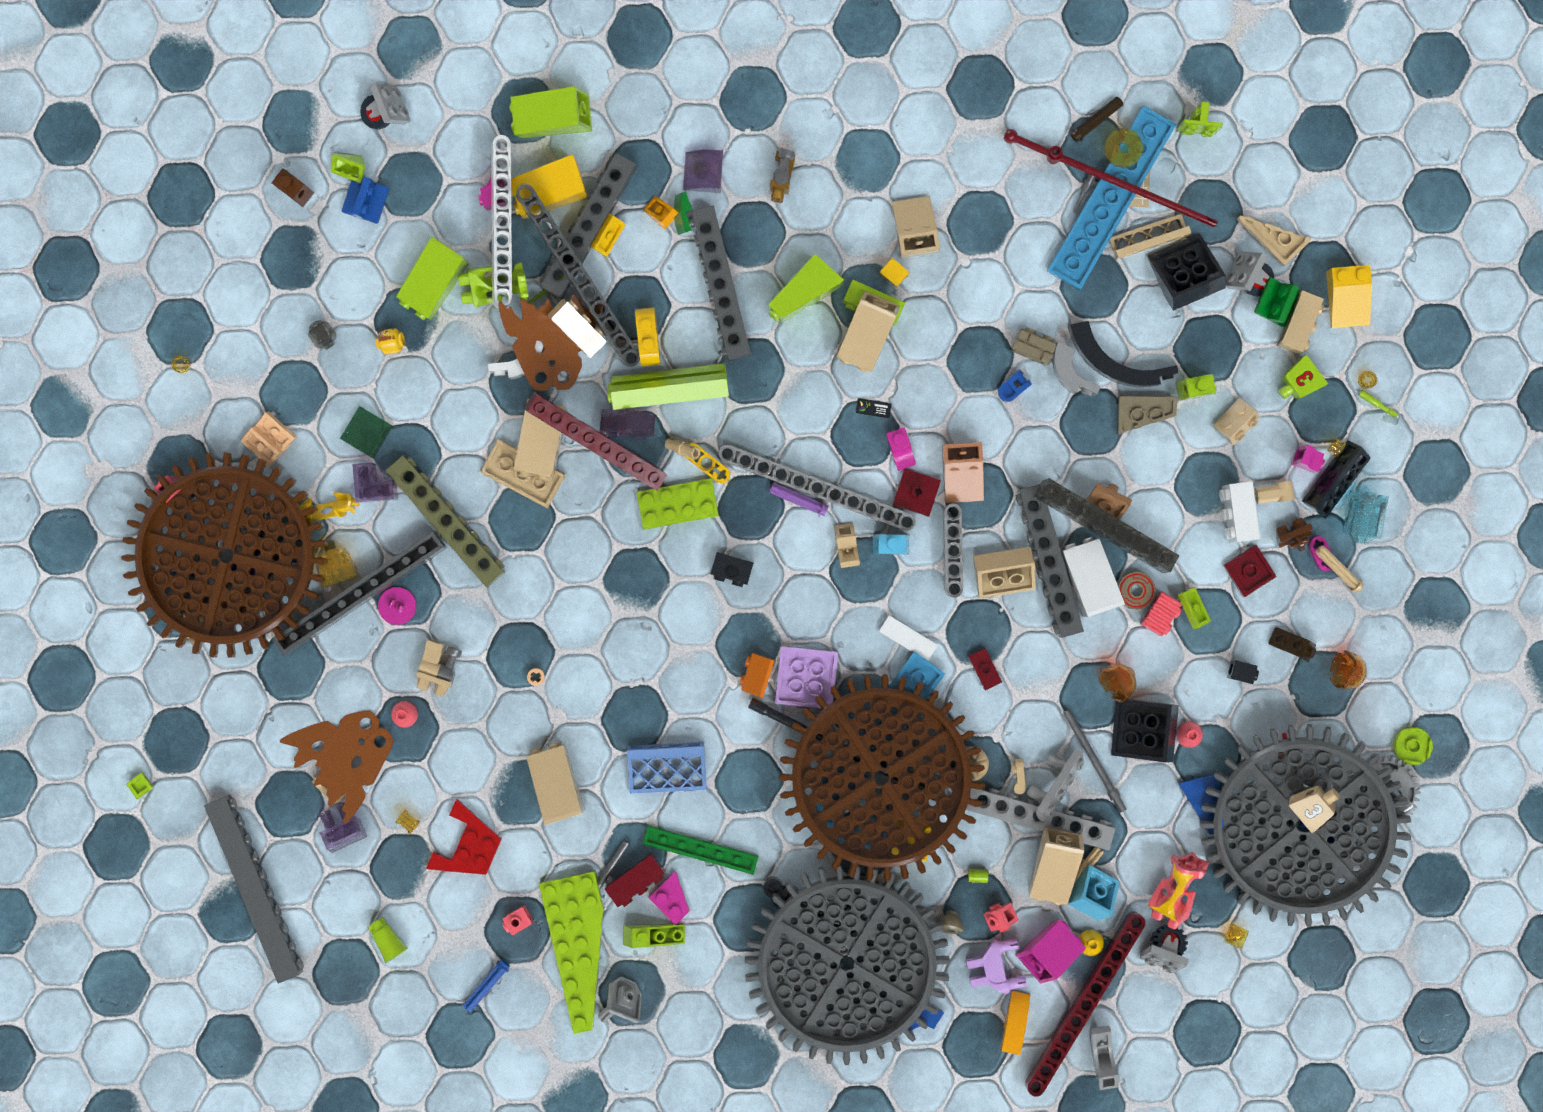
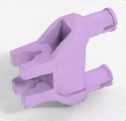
M1017 937L1002 941L997 938L993 939L980 956L966 959L968 969L982 966L984 969V974L969 977L972 988L989 985L1004 994H1009L1012 989L1027 987L1025 975L1007 978L1003 967L1001 954L1002 952L1019 949Z

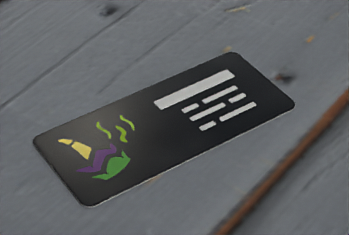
M858 398L856 413L889 418L892 404Z

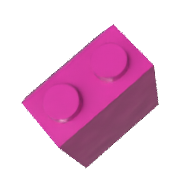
M1059 919L1051 922L1015 955L1041 984L1057 980L1086 948L1082 944V940L1070 931L1068 924Z

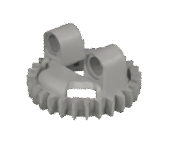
M1383 756L1382 761L1379 759L1372 767L1377 772L1388 765L1391 768L1394 767L1396 770H1393L1390 775L1382 780L1385 784L1389 780L1392 782L1400 781L1402 788L1399 789V792L1401 794L1394 800L1407 798L1409 803L1404 807L1395 808L1396 816L1413 815L1412 812L1417 809V806L1413 803L1414 801H1420V799L1415 797L1416 794L1421 793L1416 790V787L1420 786V784L1414 783L1418 777L1411 776L1414 770H1407L1409 765L1406 763L1402 765V760L1398 759L1395 763V757H1390L1388 761V757ZM1379 800L1373 801V805L1375 806L1380 804ZM1362 812L1360 818L1364 817L1365 813Z

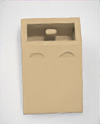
M930 196L893 201L892 206L900 259L938 253L940 246Z

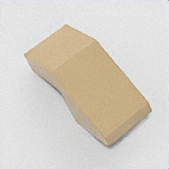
M853 523L834 525L841 568L859 566L860 561Z

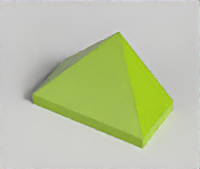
M332 154L331 173L362 183L365 171L362 155Z

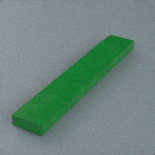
M650 825L647 826L643 844L752 875H754L759 857L755 854Z

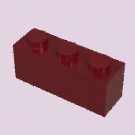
M651 853L609 883L604 889L617 907L621 905L625 907L633 901L632 897L637 893L639 896L648 890V885L651 883L657 884L664 879L663 875L666 871L654 854Z

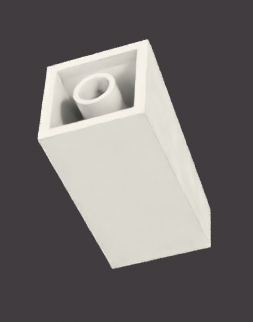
M1093 537L1082 540L1083 544L1076 546L1075 543L1064 546L1065 550L1061 551L1083 617H1089L1125 605L1100 539L1094 540Z

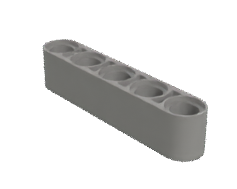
M949 504L943 510L944 590L947 596L957 598L963 593L962 511L957 504ZM950 507H954L957 510L955 518H951L947 514ZM951 526L957 528L958 533L955 537H951L948 534V529ZM951 545L958 548L956 556H951L948 553V548ZM951 565L958 567V573L954 576L948 571ZM951 584H956L959 587V591L955 595L949 592Z

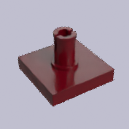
M904 469L893 506L929 517L941 480Z

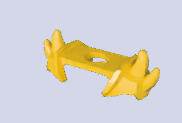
M334 492L333 495L338 499L315 505L318 511L307 516L309 525H312V522L335 516L338 518L347 515V511H351L354 514V506L359 507L360 504L355 498L351 497L350 493ZM310 497L300 505L303 510L313 506L311 505L312 498ZM324 508L333 509L327 514H321Z

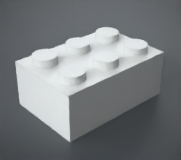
M1253 481L1221 486L1222 490L1219 491L1220 500L1224 503L1222 517L1223 520H1226L1227 528L1224 530L1225 538L1229 540V543L1260 539Z

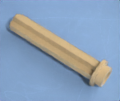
M1320 546L1316 550V554L1349 586L1351 592L1358 593L1363 589V581L1357 579L1325 546Z

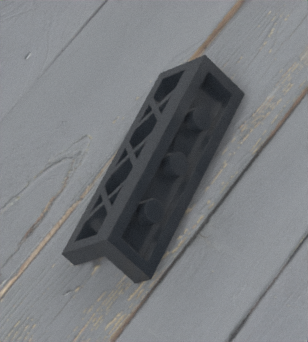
M1347 440L1302 502L1315 509L1321 517L1326 519L1371 457L1362 446ZM1362 455L1363 458H1362V459L1360 460V462L1357 464V461H1358L1359 457ZM1350 471V475H1349V477L1346 479V475H1347V473ZM1339 486L1337 493L1334 494L1336 488ZM1327 502V506L1324 510H1322L1321 508Z

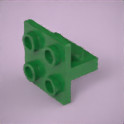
M1273 278L1267 279L1254 313L1281 327H1285L1298 297L1299 287L1294 284L1281 283Z

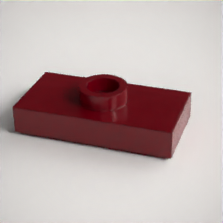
M986 648L968 656L985 691L1002 683Z

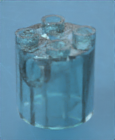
M1350 491L1343 533L1350 534L1353 542L1360 544H1369L1374 539H1382L1389 497L1377 495L1376 497V493L1364 492L1361 495V492Z

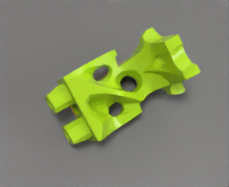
M519 262L512 268V293L519 294L520 299L528 300L526 278L522 262ZM492 266L467 268V272L457 275L459 286L470 285L471 291L461 292L463 304L473 303L474 308L493 303L492 297L486 296L487 292L492 291V274L484 277L485 273L492 272ZM497 276L498 281L503 280L507 283L504 276ZM502 294L498 295V296H497L498 301H502V297H503L504 295H502Z

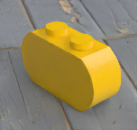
M655 307L635 309L641 367L661 365Z

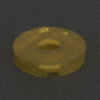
M1125 128L1114 131L1105 141V156L1116 167L1126 168L1132 166L1139 160L1143 152V144L1139 135ZM1124 143L1128 146L1129 150L1127 153L1119 151L1120 144Z

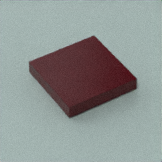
M1253 545L1223 565L1243 597L1248 596L1277 577L1257 545Z

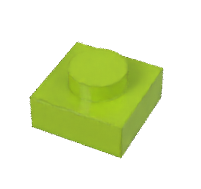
M144 772L126 783L136 799H140L155 788Z

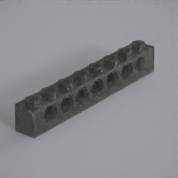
M1050 478L1042 480L1034 495L1036 499L1161 573L1171 572L1180 556Z

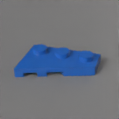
M1214 775L1178 782L1200 821L1213 820L1214 813L1201 810V804H1216L1217 797L1206 793L1207 786L1219 790L1218 782ZM1213 828L1206 829L1209 835L1214 834Z

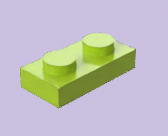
M1195 587L1177 595L1193 630L1211 622Z

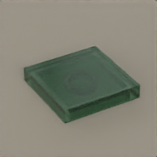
M359 406L340 439L374 459L393 426Z

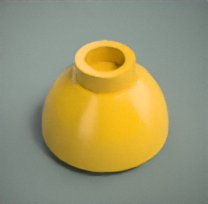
M1088 929L1079 935L1082 944L1086 948L1082 952L1083 954L1096 956L1101 953L1104 948V938L1100 932Z

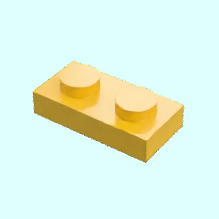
M608 214L590 247L601 255L608 257L626 224L614 215Z

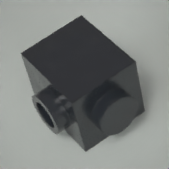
M1231 659L1227 678L1253 684L1258 679V666Z

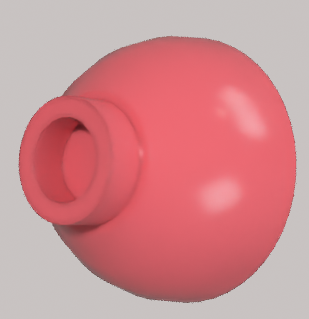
M401 701L392 708L391 718L395 725L407 728L416 722L418 711L411 702Z
M1186 721L1177 728L1176 738L1183 747L1193 748L1201 743L1203 731L1197 723Z

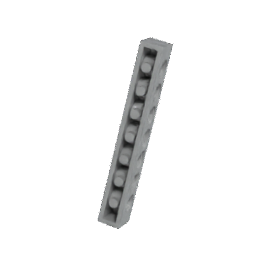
M989 788L988 791L984 789H971L969 798L977 799L980 795H986L987 801L981 807L967 805L966 810L1042 832L1044 827L1081 834L1084 844L1110 850L1116 828L1111 826L1109 821L1100 819V822L1092 821L1093 817L1082 814L1081 817L1074 815L1073 811L1063 809L1062 812L1054 810L1053 815L1048 817L1045 822L1034 820L1033 813L1039 807L1035 800L1026 798V801L1018 799L1019 796L1011 793H1008L1007 796L1001 795L1000 790ZM999 800L1005 801V807L1002 810L996 809L995 806ZM1018 805H1022L1024 808L1021 815H1015L1014 809ZM1060 816V823L1056 826L1052 825V818ZM1073 821H1078L1079 828L1071 831L1070 824ZM1093 826L1097 827V834L1089 836V829Z

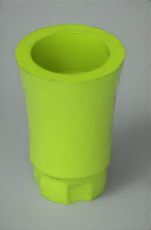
M383 917L367 927L382 954L385 964L408 949Z

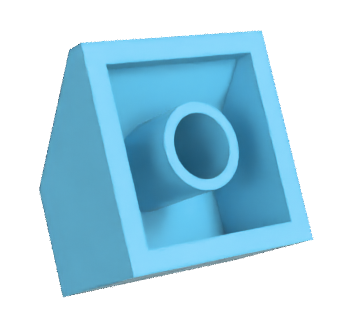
M1087 865L1073 886L1068 904L1097 921L1113 915L1120 881L1091 865Z

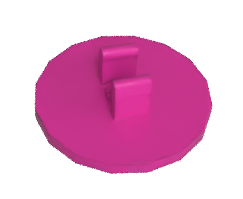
M392 587L380 596L378 610L381 617L387 623L402 625L410 621L414 616L416 600L407 589Z

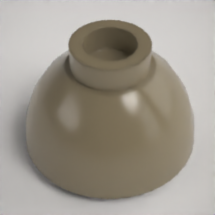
M946 911V915L939 920L943 926L940 932L946 934H960L963 932V923L957 916V912Z

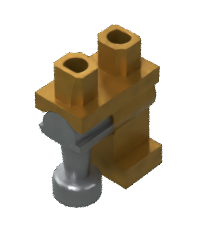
M788 149L776 151L775 161L779 162V167L774 171L773 180L770 181L772 202L783 203L784 194H789L795 152Z

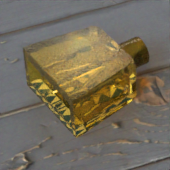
M334 540L328 541V545L324 547L326 554L319 556L328 559V564H318L320 575L326 578L325 582H321L322 588L360 577L361 575L347 549L337 550Z

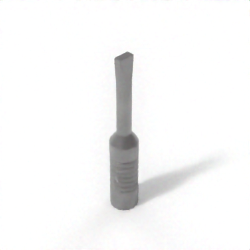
M1088 175L1073 213L1080 206L1085 194L1089 192L1096 178L1095 176Z

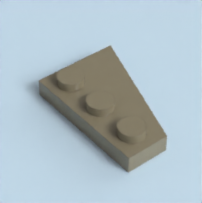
M1118 396L1117 434L1119 435L1129 430L1175 417L1177 415V396Z

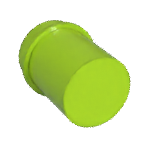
M968 869V882L988 883V869Z

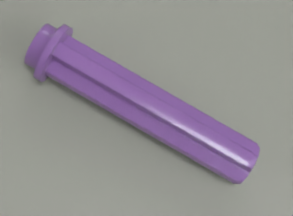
M773 483L769 491L775 496L819 514V517L821 515L825 516L829 507L825 505L826 502L823 504L777 483Z

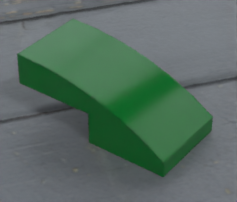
M685 191L675 195L674 209L678 212L674 217L678 235L692 230L686 212L692 210Z

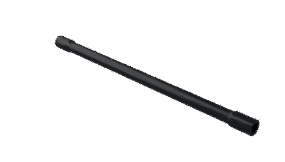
M752 698L748 706L749 709L793 729L792 725L794 723H798L804 728L808 727L755 698ZM821 734L816 735L817 741H821L823 739V736ZM854 756L853 760L860 762V757ZM880 762L882 768L887 767V765ZM882 770L877 771V772H879V773H881V774H883V775L889 777L888 774H887L885 771H882ZM896 777L891 778L898 782V779ZM919 783L918 788L920 790H923L925 788V785L923 783Z

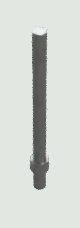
M1070 709L1064 711L1065 718L1105 785L1110 800L1114 801L1120 813L1126 811L1127 808L1120 798L1119 790L1113 786Z

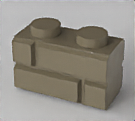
M1026 327L1025 330L1021 329L1011 352L1047 366L1057 343L1053 342L1054 338L1048 335L1041 337L1036 335L1035 330Z

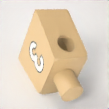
M1314 786L1291 796L1289 807L1310 832L1314 833L1334 815L1336 806L1333 802L1338 800L1340 796L1334 788L1325 793L1320 786Z

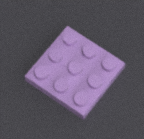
M781 646L775 704L821 708L815 700L818 695L824 699L827 705L831 704L834 697L831 694L830 688L835 686L838 652Z

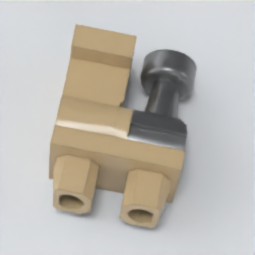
M427 640L416 675L418 677L416 688L427 691L430 682L436 683L433 694L444 697L448 688L452 687L455 677V671L453 670L456 658L461 657L462 651L448 646L446 654L449 656L444 665L440 662L446 645Z

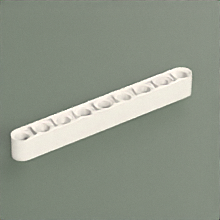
M504 135L495 137L491 146L492 302L497 308H499L498 295L502 294L507 298V302L503 303L505 307L512 300L511 143L509 138ZM501 142L506 148L501 150L497 148L496 143ZM502 161L506 168H499L496 162ZM496 181H504L506 187L500 188ZM496 200H504L506 202V206L500 207L497 204ZM497 219H504L506 221V225H498ZM497 238H504L506 245L498 244ZM497 257H504L507 263L503 265L498 263ZM497 276H504L507 283H499Z

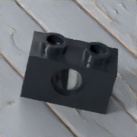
M717 552L710 574L714 575L713 579L724 582L725 579L732 580V585L743 588V584L748 585L754 563ZM729 565L737 567V573L734 576H729L726 573V568Z

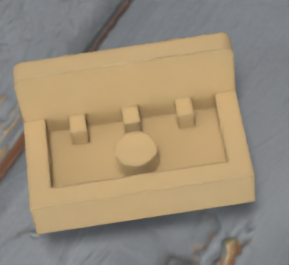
M1239 398L1213 426L1228 438L1232 445H1235L1244 438L1245 433L1250 428L1256 426L1259 415L1257 410Z

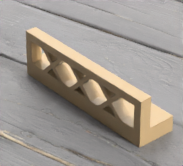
M1182 214L1113 236L1110 238L1109 243L1115 260L1187 237L1191 234L1189 226H1185ZM1178 220L1181 229L1175 231L1168 229L1172 221ZM1154 227L1164 230L1162 235L1157 237L1150 235ZM1136 233L1146 236L1144 241L1139 243L1132 241ZM1122 239L1128 243L1126 247L1117 250L1114 241Z

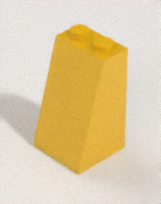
M573 154L511 178V197L515 196L516 203L513 205L516 214H520L523 219L528 218V215L516 197V191L522 184H529L533 187L547 211L587 199L588 197ZM523 188L520 190V196L527 199L530 197V191ZM531 206L530 211L533 215L541 213L539 206Z

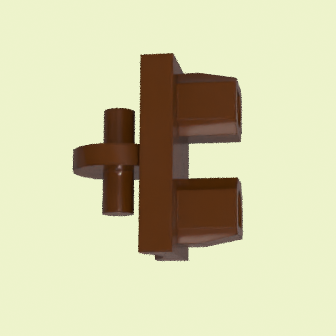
M1303 518L1292 522L1295 529L1292 532L1288 531L1286 525L1276 529L1277 545L1279 548L1289 545L1291 550L1297 548L1300 552L1305 550L1304 544L1309 542L1307 536L1311 535L1313 527L1311 524L1307 525Z

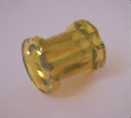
M405 810L395 821L396 824L403 826L409 835L421 822L410 816L408 810Z

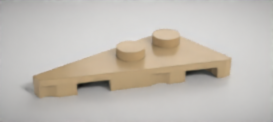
M1240 215L1237 218L1283 267L1311 241L1309 237H1303L1294 234V232L1282 230L1280 227L1268 223L1264 224L1255 221L1250 217Z

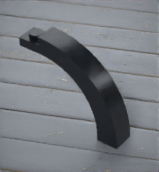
M1089 321L1068 326L1071 340L1079 355L1094 371L1110 381L1130 387H1154L1161 385V377L1162 381L1174 378L1173 375L1179 373L1177 365L1155 370H1137L1121 365L1110 358L1098 345L1093 336Z

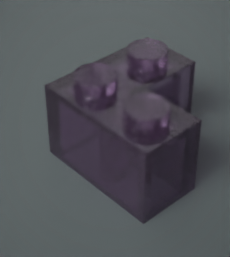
M602 409L600 432L607 433V437L618 438L620 434V437L631 438V435H633L636 440H645L646 437H654L656 414L628 409Z
M375 463L352 464L356 503L398 500L397 483L394 480L377 481Z

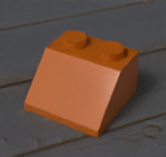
M752 653L751 657L747 656L744 667L748 669L746 675L742 674L739 685L742 686L741 690L763 698L774 659Z

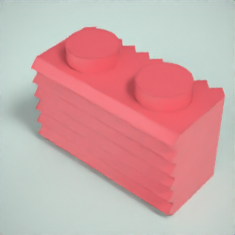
M1159 592L1140 625L1158 636L1167 635L1172 628L1170 623L1182 611L1180 608L1182 603L1164 592Z

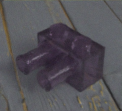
M338 805L337 809L342 820H344L346 813L342 811L343 806ZM331 810L325 811V814H319L325 830L320 832L326 850L331 853L368 837L361 819L353 816L347 823L335 824Z

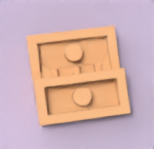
M268 411L254 427H251L241 442L259 459L265 460L266 465L270 467L287 450L297 436Z

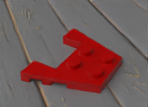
M456 799L449 816L467 823V826L453 858L450 859L433 852L426 869L486 875L502 838L463 805L460 800Z

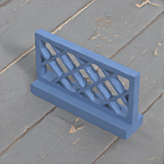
M704 742L633 745L627 747L630 794L707 790ZM701 756V764L697 768L688 762L692 757ZM678 757L683 761L678 769L669 763L673 758ZM659 758L664 764L659 770H656L650 763L653 759ZM640 759L645 765L638 772L632 766V760ZM685 764L693 770L688 778L679 772ZM666 765L674 771L669 779L660 773ZM647 766L655 772L649 780L641 774ZM697 773L702 778V785H694L689 780ZM676 774L684 780L680 786H675L670 782ZM657 775L665 781L661 787H656L651 783ZM638 776L646 782L642 788H634L633 781Z

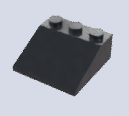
M1200 233L1147 256L1161 290L1173 311L1226 288V275Z
M1116 698L1111 756L1165 763L1173 762L1179 705Z

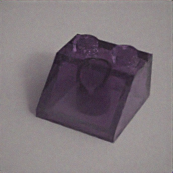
M702 149L685 152L683 191L721 193L723 150Z

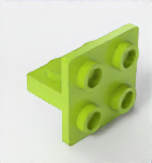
M1201 102L1191 112L1190 120H1183L1177 127V131L1182 132L1183 135L1199 133L1202 137H1212L1222 128L1223 123L1208 122L1209 102Z

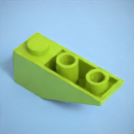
M636 924L623 926V945L630 948L685 944V924Z

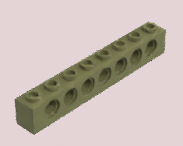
M400 457L385 471L483 585L489 587L505 573L503 570L504 564L498 558L495 560L490 555L492 550L486 544L482 545L478 541L479 535L473 529L470 531L466 527L467 521L461 515L457 516L453 512L454 506L448 500L445 502L441 498L442 492L436 486L432 487L428 483L429 477L423 471L420 473L416 469L417 463L411 457ZM412 471L414 479L411 482H407L405 476L408 472ZM421 486H425L427 493L421 497L418 494V489ZM436 500L439 503V508L436 511H432L430 504ZM446 515H450L452 518V522L448 526L443 524V518ZM459 529L464 532L462 540H457L455 537V533ZM470 544H475L477 547V551L473 555L468 553V546ZM484 558L489 561L487 569H482L480 566V562Z

